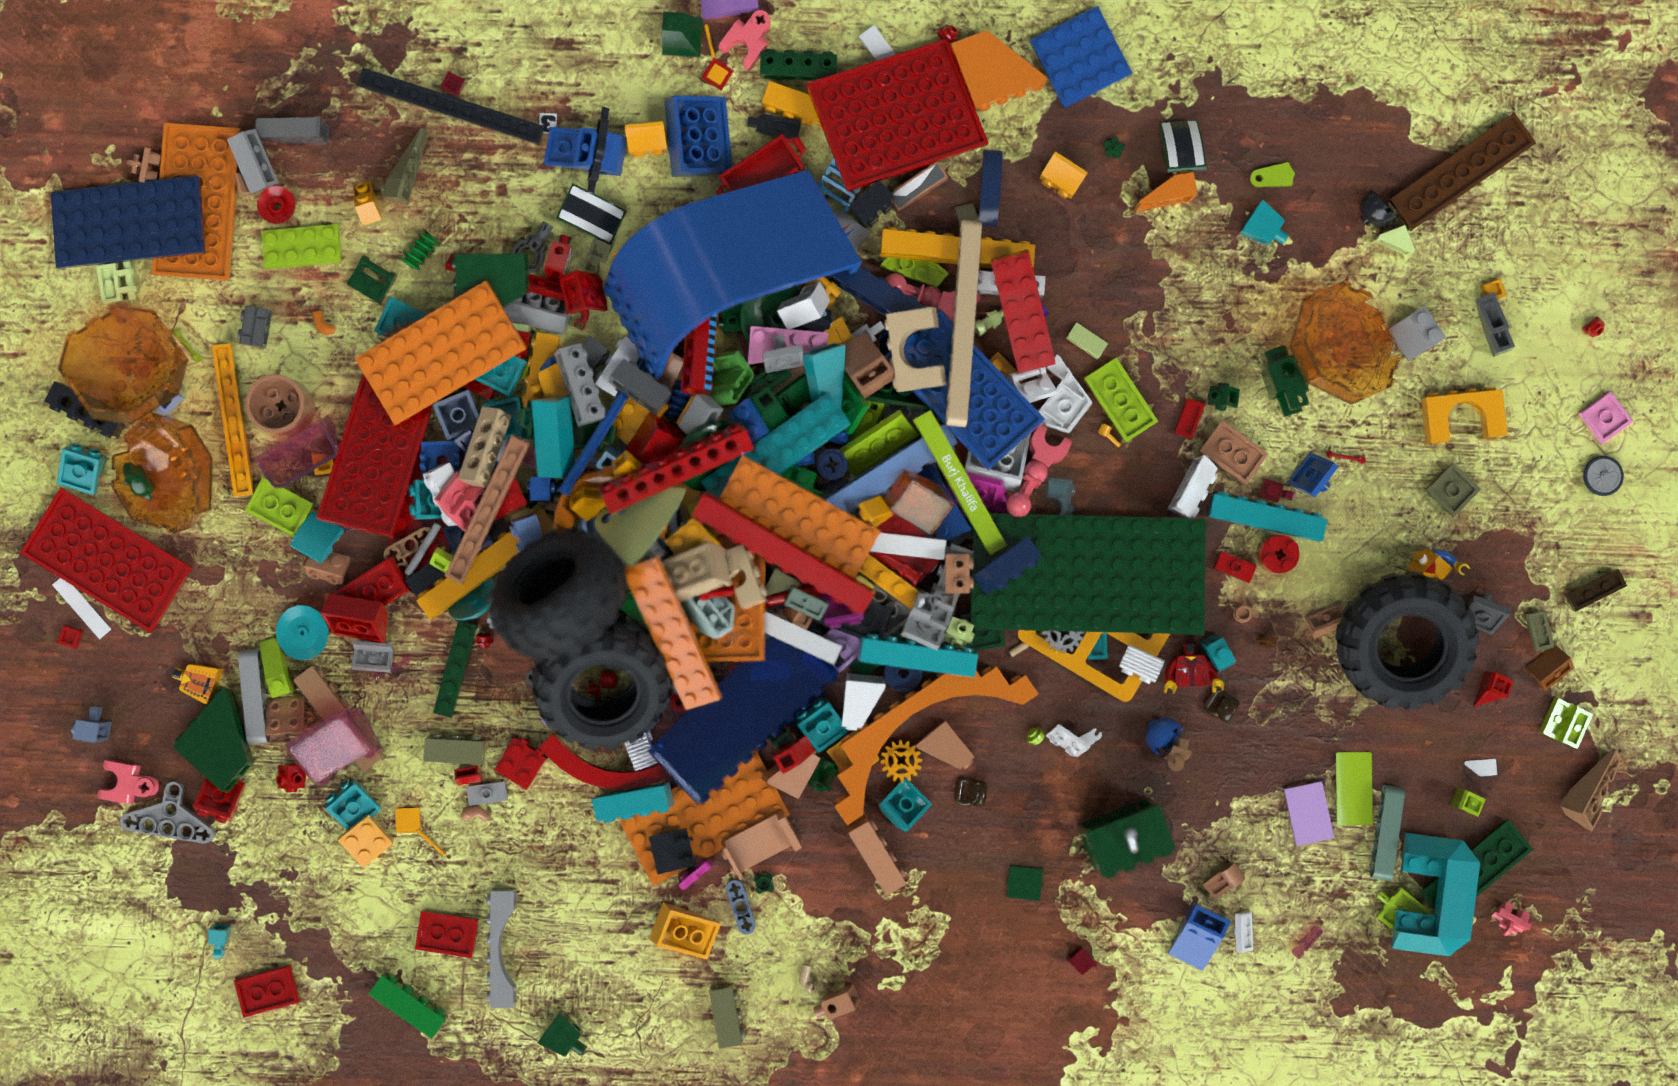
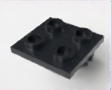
M687 828L649 836L657 875L695 866L694 860H697L698 857L692 853L690 841L693 840V836H688Z

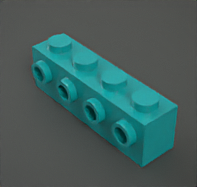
M670 782L600 794L592 798L596 821L609 823L619 817L622 820L633 818V815L636 814L643 817L650 815L653 811L658 813L668 812L669 808L674 805Z

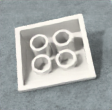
M1031 433L989 471L968 450L964 470L1003 480L1006 490L1018 492L1023 477Z
M1202 455L1193 460L1167 508L1168 510L1183 518L1196 517L1200 509L1197 507L1199 502L1205 500L1209 492L1206 490L1209 484L1214 483L1218 475L1215 473L1218 468L1207 456Z

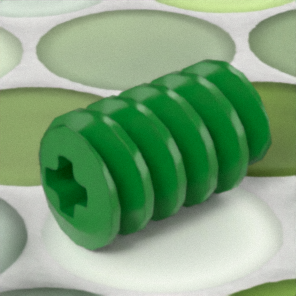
M424 228L425 234L418 233L420 240L413 238L415 246L407 245L410 252L403 250L405 258L398 256L412 269L420 270L417 263L425 264L423 257L429 259L428 251L435 252L433 245L440 246L437 239Z

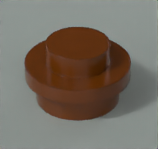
M1260 634L1256 641L1259 647L1263 649H1271V647L1276 645L1275 637L1268 634Z

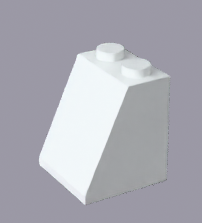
M847 673L842 726L848 730L862 728L885 689V677Z

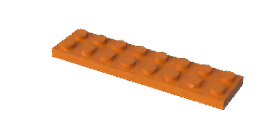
M659 556L624 567L627 583L658 650L660 649L666 660L665 666L685 709L720 700L722 695Z

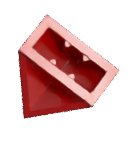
M1485 671L1473 707L1508 698L1514 680L1496 672Z

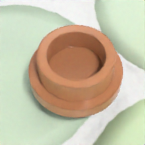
M1238 604L1233 609V617L1237 622L1246 623L1252 617V610L1246 604Z

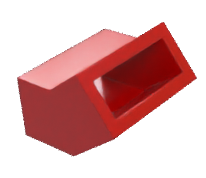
M478 765L454 769V777L458 786L483 781L482 770Z

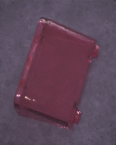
M362 707L340 711L285 744L288 753L314 785L319 784L320 787L330 782L333 773L359 758L365 757L367 760L376 756V751L382 748Z

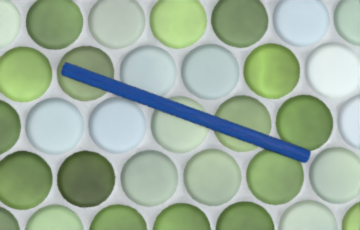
M639 359L636 365L638 369L645 372V363L643 359ZM618 392L605 413V418L597 426L560 486L559 491L562 494H570L629 397L623 392Z

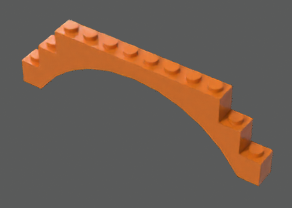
M991 666L981 671L982 676L976 671L975 677L937 673L938 678L933 681L927 680L920 685L922 689L917 692L915 690L905 695L906 700L901 703L896 701L890 705V711L885 714L880 712L874 716V722L869 725L864 723L862 728H857L859 732L852 736L850 733L842 738L841 741L843 743L840 744V747L852 765L845 764L839 768L837 777L849 795L843 794L835 799L836 804H834V807L846 825H849L863 815L865 787L872 764L883 744L895 729L909 717L933 703L960 696H991L1024 705L1038 695V692L1027 676H1020L1018 674L1010 679L1011 684H1008L997 667L992 668Z

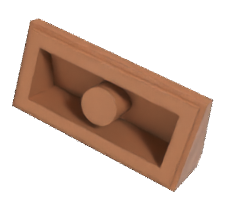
M1340 603L1305 617V621L1314 639L1336 630L1337 625L1340 624L1342 619L1343 607Z

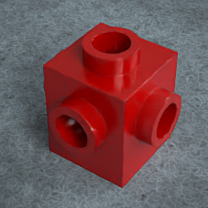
M278 765V774L276 776L278 788L285 789V792H297L298 788H305V765Z

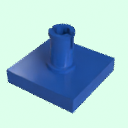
M1309 452L1287 483L1302 492L1316 497L1320 491L1325 492L1328 490L1324 485L1328 488L1330 487L1328 480L1337 470L1338 466L1330 460Z

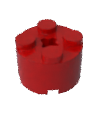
M1274 535L1266 538L1259 544L1256 555L1257 560L1265 571L1279 574L1289 572L1297 565L1300 552L1298 544L1292 538L1285 535ZM1276 551H1279V553L1281 554V557H1278V558H1277V555H1275V552H1276Z

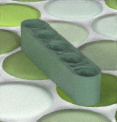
M1383 785L1381 790L1370 866V877L1373 879L1391 881L1393 878L1405 797L1403 787Z

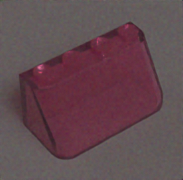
M326 415L254 458L269 483L275 488H283L334 459L340 450L334 423L329 415Z

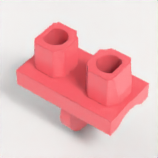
M1507 901L1501 902L1498 909L1493 910L1491 913V917L1500 921L1498 926L1502 928V935L1508 936L1510 933L1516 935L1518 932L1522 933L1525 929L1530 930L1531 924L1528 923L1530 914L1519 910L1516 916L1513 915L1511 912L1514 906Z

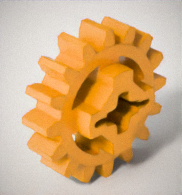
M899 740V745L892 742V748L885 747L887 753L881 754L885 760H881L880 764L885 765L882 771H888L887 778L892 775L894 776V782L897 778H900L901 783H903L904 778L911 781V775L917 776L915 770H921V766L917 764L921 763L922 759L917 758L921 753L920 751H914L916 749L915 745L909 747V741L903 745L902 740ZM904 749L906 751L898 753L896 750ZM889 756L893 759L891 768L888 763ZM911 756L914 758V766L909 763ZM897 758H899V759L905 758V762H904V763H905L906 765H903V764L898 765V764H897V763H898V759H897ZM898 770H905L907 773L898 774L897 772Z

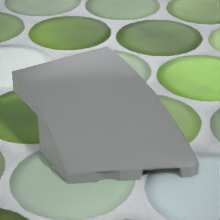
M918 593L901 635L938 650L959 594Z

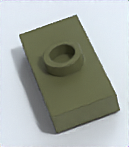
M1546 610L1525 614L1534 652L1555 647Z

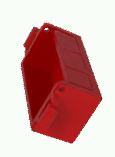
M781 134L719 175L721 185L715 193L717 195L724 194L723 187L728 193L804 171V165L800 158L807 149L799 137L786 140L784 135ZM790 142L794 143V145L800 152L799 155L795 153V151L789 144Z

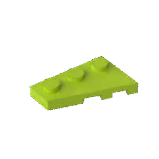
M887 257L880 265L881 268L936 288L949 274L936 262Z

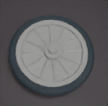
M1598 456L1591 459L1583 471V480L1586 487L1593 494L1599 496L1614 494L1619 490L1624 479L1621 465L1609 456Z

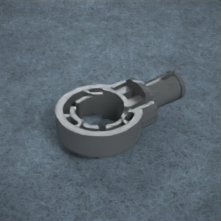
M545 221L542 222L535 236L528 234L525 240L518 242L514 246L511 253L521 254L526 248L534 250L536 260L533 265L536 267L529 269V273L538 271L545 262V251L548 246L544 244V241L554 228Z

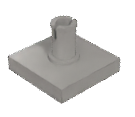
M784 335L773 337L775 350L762 352L766 373L804 366L801 344L787 347Z

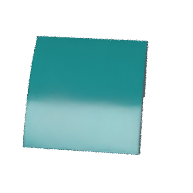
M312 511L296 532L290 546L321 564L333 551L332 545L340 538L344 531L343 528L336 524L317 520V514Z

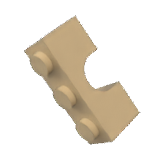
M743 544L727 550L726 555L738 556L740 570H743L746 575L745 583L735 588L740 607L748 609L767 601L765 597L767 590L759 580L761 573L759 568L754 566L752 560L754 559V554L746 550V546ZM729 559V560H728L729 568H730V572H732L731 562H730V559Z

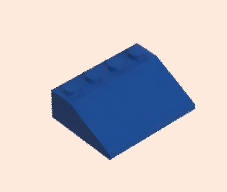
M673 95L664 101L672 177L716 175L732 167L726 97Z

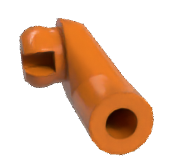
M322 311L312 313L317 331L327 336L335 333V326L324 322Z

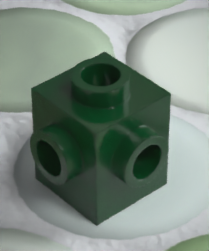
M1218 383V386H1210L1207 405L1214 406L1215 410L1226 411L1227 408H1238L1240 389L1231 387L1228 383Z

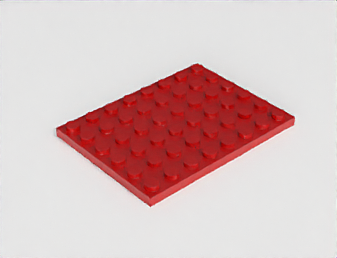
M948 38L806 84L807 91L847 192L875 183L879 179L882 181L989 144Z

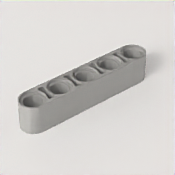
M260 649L239 651L238 662L247 743L249 745L269 743L270 735H265L266 690Z

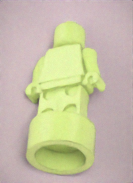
M1003 309L998 312L997 310L990 313L986 312L987 317L975 321V333L978 336H982L989 328L996 329L1002 322L1001 317H1004Z

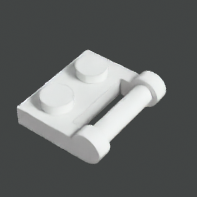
M1045 367L1019 374L1015 372L1008 374V381L1030 403L1053 396L1057 392V389L1046 373ZM1036 375L1039 377V379L1023 384L1019 383L1020 380Z

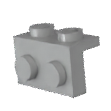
M368 640L353 641L352 670L391 673L394 657L392 644L386 641L385 643H375Z

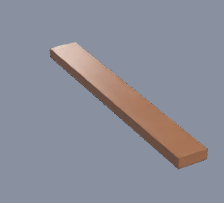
M514 435L511 436L445 574L446 577L464 584L530 443Z

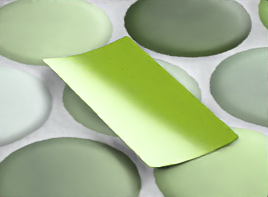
M1371 752L1336 753L1337 826L1373 825Z

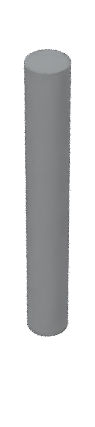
M437 523L433 524L405 570V573L409 576L413 574L440 530L441 526Z

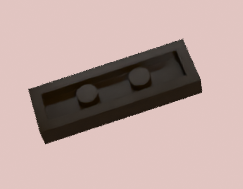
M1615 569L1565 594L1573 612H1576L1626 587L1627 584L1620 570Z

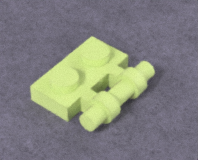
M123 262V270H119L116 263L96 266L102 304L122 302V294L128 295V301L136 300L135 293L137 288L134 286V269L131 268V262ZM120 277H125V287H121Z

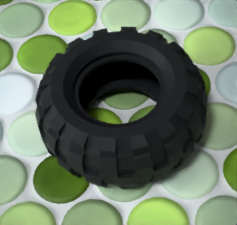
M574 528L564 529L560 533L555 531L548 533L535 542L532 541L523 547L524 549L513 556L506 563L504 570L498 573L493 582L495 587L489 592L490 617L495 631L511 650L534 660L542 661L545 658H549L550 661L561 659L565 654L571 653L573 655L582 650L583 646L598 639L608 625H612L618 616L617 610L624 605L626 599L624 593L627 585L624 566L612 547L597 535L585 530L576 531Z
M1406 572V574L1402 575L1392 573L1380 577L1379 581L1371 585L1369 583L1358 590V595L1355 599L1348 601L1335 635L1339 664L1347 679L1365 698L1372 699L1381 706L1391 709L1403 707L1405 710L1421 709L1422 705L1427 703L1434 705L1445 700L1444 696L1450 691H1457L1465 682L1464 676L1466 673L1470 672V670L1472 671L1477 659L1476 647L1479 646V630L1475 624V616L1461 595L1446 582L1418 572ZM1405 615H1420L1432 620L1435 627V641L1430 652L1422 660L1408 666H1394L1382 661L1378 657L1377 644L1379 636L1391 621Z
M623 617L621 620L615 619L612 625H608L602 631L603 634L594 642H589L583 646L582 650L573 655L568 653L561 659L552 661L549 658H545L542 661L536 660V666L532 672L534 703L539 710L542 720L553 731L556 730V734L571 744L577 742L585 749L595 750L596 746H606L607 750L617 749L621 743L629 741L632 744L641 739L646 730L651 731L660 721L664 709H667L672 696L671 686L673 681L665 666L666 660L660 649L658 650L650 631L644 628L640 629L636 622ZM599 664L617 665L627 670L633 676L630 685L623 693L608 700L585 698L574 690L572 684L582 671Z

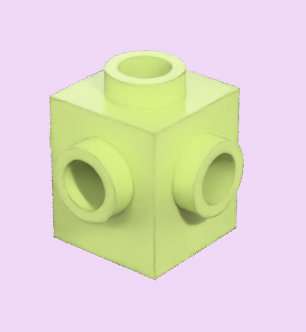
M952 617L943 641L954 645L955 648L965 647L967 643L971 644L975 635L972 632L974 625L970 624L967 620Z

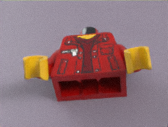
M1183 644L1184 655L1175 656L1165 670L1166 685L1163 692L1167 693L1168 688H1171L1173 690L1172 694H1174L1177 687L1211 686V683L1214 693H1216L1215 686H1220L1223 691L1224 682L1220 680L1218 672L1210 659L1206 658L1205 655H1195V644Z

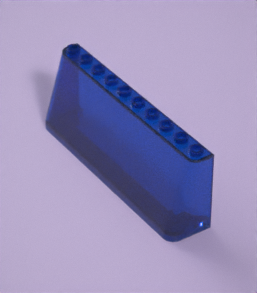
M769 636L765 640V661H742L717 685L722 695L720 700L692 708L658 739L647 752L697 805L700 803L703 805L711 798L710 794L714 790L719 791L725 785L724 781L728 777L732 778L740 771L738 768L743 763L746 765L754 758L753 753L757 750H763L768 745L766 742L768 739L778 736L782 732L781 727L783 725L792 723L796 719L795 714L799 710L803 712L810 705L809 701L814 696L818 698L825 691L823 688L828 683L832 685L839 678L837 676L839 671L830 662L773 636Z

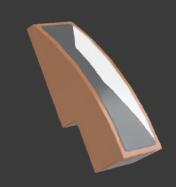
M938 161L892 192L895 197L894 205L898 212L947 181L948 176Z

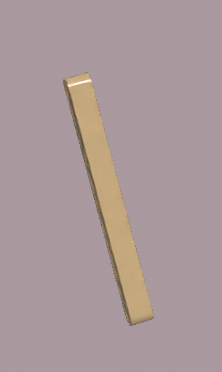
M962 219L960 226L946 410L947 426L966 427L968 419L982 230L981 221Z

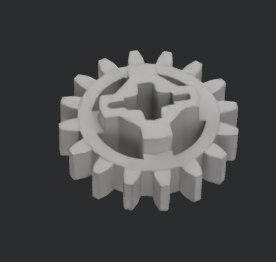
M1058 631L1042 632V635H1047L1044 642L1051 643L1049 648L1056 647L1055 652L1062 649L1063 654L1066 653L1068 648L1072 652L1073 646H1080L1077 641H1083L1084 639L1080 636L1084 632L1066 631L1069 635H1065L1061 641V633ZM1051 632L1056 635V642L1052 639ZM1065 640H1074L1068 645H1063Z

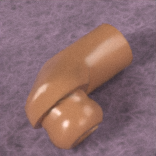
M478 805L464 808L461 814V818L465 821H469L470 818L479 817L486 822L491 816L489 812Z

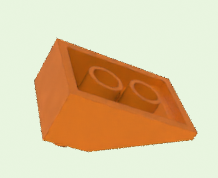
M1176 172V175L1141 199L1135 207V212L1192 202L1198 195L1194 172Z

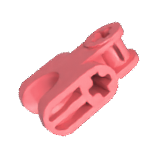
M763 10L755 11L746 24L738 19L720 42L719 50L727 53L737 44L745 45L748 48V54L744 58L743 65L747 71L751 70L760 59L761 51H765L770 44V41L764 38L771 27L769 14ZM764 19V24L760 23L758 25L757 20L762 21Z
M113 759L104 760L103 768L114 772L118 782L114 789L98 790L97 798L134 804L135 796L148 797L155 795L160 789V783L154 777L140 775L141 765Z

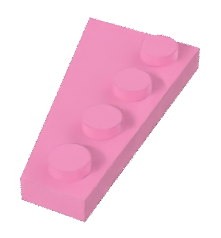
M751 326L748 365L763 363L762 352L775 350L774 336L784 335L787 347L801 344L804 353L827 345L828 333Z

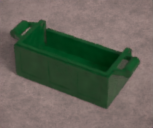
M527 400L526 408L519 409L516 424L523 427L522 439L534 441L531 400ZM571 407L574 448L583 450L601 420L578 427ZM611 425L608 440L604 441L603 438L595 452H602L603 444L615 443L617 427Z

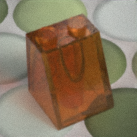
M908 470L903 471L883 498V501L892 512L931 535L954 506L938 483Z

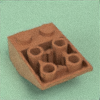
M866 332L845 345L844 370L864 398H867L893 380V377H895L894 370Z

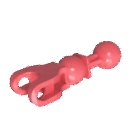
M892 273L885 277L884 280L890 286L898 287L902 290L903 294L916 298L925 307L929 306L935 307L937 310L940 309L953 322L955 290L950 293L945 291L942 293L938 288L934 286L925 287L924 284L922 288L907 284L905 278L898 273ZM978 293L976 298V304L981 299V296Z
M1042 424L1036 428L1029 441V450L1032 457L1030 462L1024 467V475L1022 477V482L1024 483L1019 493H1014L1007 500V510L1015 517H1023L1029 513L1031 509L1029 497L1033 489H1038L1047 478V469L1050 465L1061 462L1072 444V440L1065 437L1060 445L1050 446L1044 438L1047 427Z

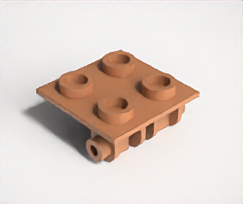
M305 696L266 700V736L304 732V730H307V722H304Z

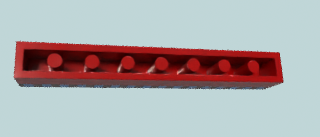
M718 313L700 323L685 336L681 392L694 396L711 393Z

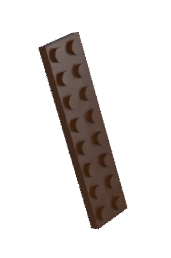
M1514 112L1388 201L1407 228L1412 231L1536 144V141Z

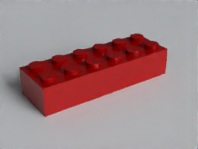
M1026 249L990 258L1018 374L1055 365L1056 362L1029 250Z

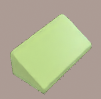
M1077 322L1066 337L1067 340L1095 359H1099L1108 345L1107 342Z

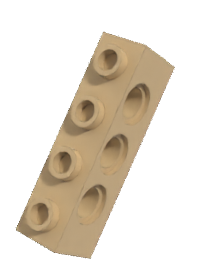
M482 407L458 476L459 480L470 486L487 488L511 415L498 408Z

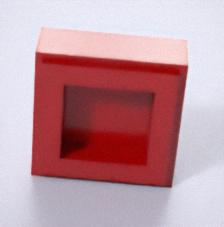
M63 625L57 643L78 649L83 631Z

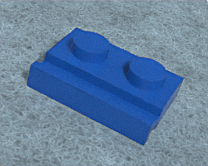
M750 398L744 400L728 413L734 424L740 422L743 424L752 444L769 432Z

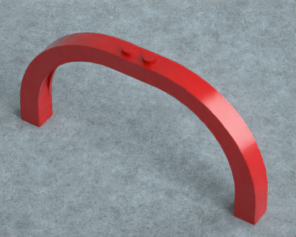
M728 661L726 688L713 715L678 751L655 766L638 771L604 769L578 756L556 733H553L539 748L552 762L570 776L596 787L622 790L635 789L657 783L681 769L692 758L696 760L703 753L701 749L705 745L709 747L717 739L715 735L733 713L741 695L745 678V661Z

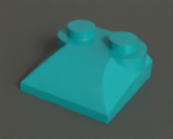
M904 778L903 783L900 781L882 799L879 807L881 812L898 829L907 832L930 808L932 803L907 778Z

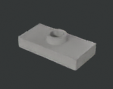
M506 781L466 787L469 806L508 800Z

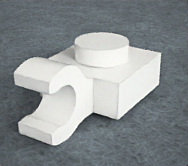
M881 321L870 329L866 324L851 335L855 339L866 332L874 343L877 341L875 335L883 331L885 327Z

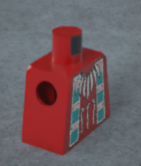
M560 235L559 242L553 241L544 266L548 279L560 282V277L569 274L573 251L570 246L571 237L567 235Z

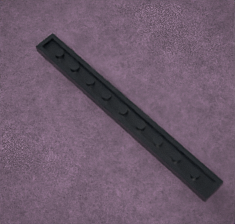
M362 68L357 83L359 88L536 145H540L545 129L543 125L366 68Z

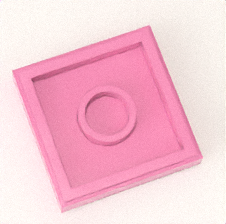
M1608 391L1578 413L1600 444H1604L1634 422L1611 391Z

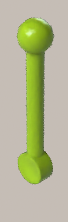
M174 330V336L178 337L194 356V361L200 362L202 356L196 354L182 337L180 330Z

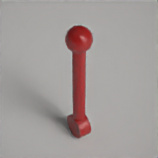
M1331 450L1326 453L1328 458L1337 457L1354 460L1360 464L1366 461L1364 456L1353 457L1333 453Z

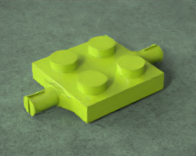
M1401 887L1390 897L1381 890L1378 892L1379 894H1376V897L1384 903L1383 908L1376 917L1392 931L1396 910L1432 913Z

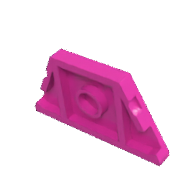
M966 472L987 510L1010 514L1007 510V500L1009 497L1003 480ZM948 484L947 488L949 489L950 493H953L954 497L956 498L954 492Z

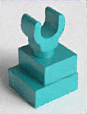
M214 924L208 929V944L215 945L213 958L221 959L224 956V946L229 942L231 925Z

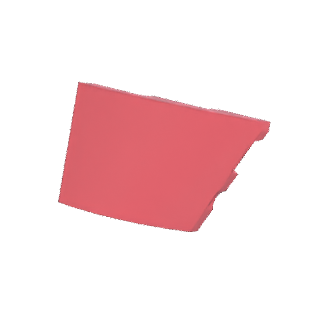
M456 471L434 500L445 514L460 529L466 532L485 491L482 487L470 486L459 480L460 472Z

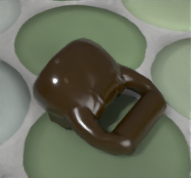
M1216 688V693L1211 690L1203 703L1204 709L1208 714L1218 717L1224 722L1231 720L1240 705L1239 700L1231 697L1225 690L1222 691V689ZM1220 693L1223 697L1220 699L1217 707H1215V710L1209 709Z
M967 777L956 781L954 799L962 806L974 805L982 807L985 805L987 795L986 782L975 781ZM966 782L969 785L967 800L962 801L963 785Z

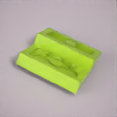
M1554 697L1539 732L1578 749L1593 714Z

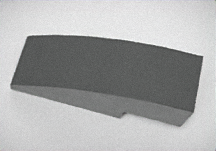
M1495 293L1477 298L1476 305L1480 321L1493 357L1512 351L1515 345L1508 331V322Z

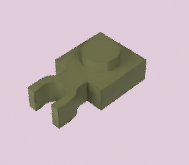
M594 238L587 254L592 259L586 264L585 270L588 271L589 267L594 265V274H598L599 263L606 264L613 246Z

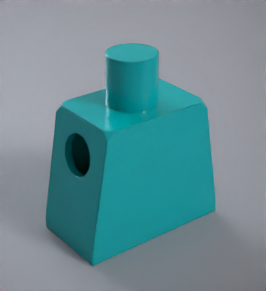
M1263 200L1258 203L1239 234L1266 246L1273 239L1283 244L1289 234L1280 229L1285 220Z
M1214 633L1199 641L1207 658L1210 659L1218 673L1235 664L1236 660L1225 639L1219 634Z

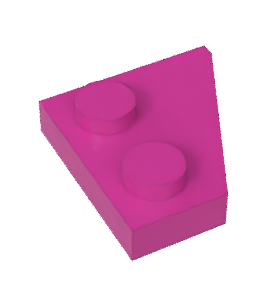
M709 857L706 860L702 858L695 864L694 867L696 869L691 873L689 871L685 872L679 878L681 881L678 886L682 890H685L704 872L712 868L713 862Z

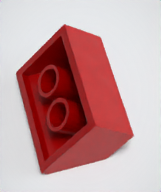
M329 594L321 615L333 635L385 643L388 613L382 602L378 600H364L360 597H346L341 594Z

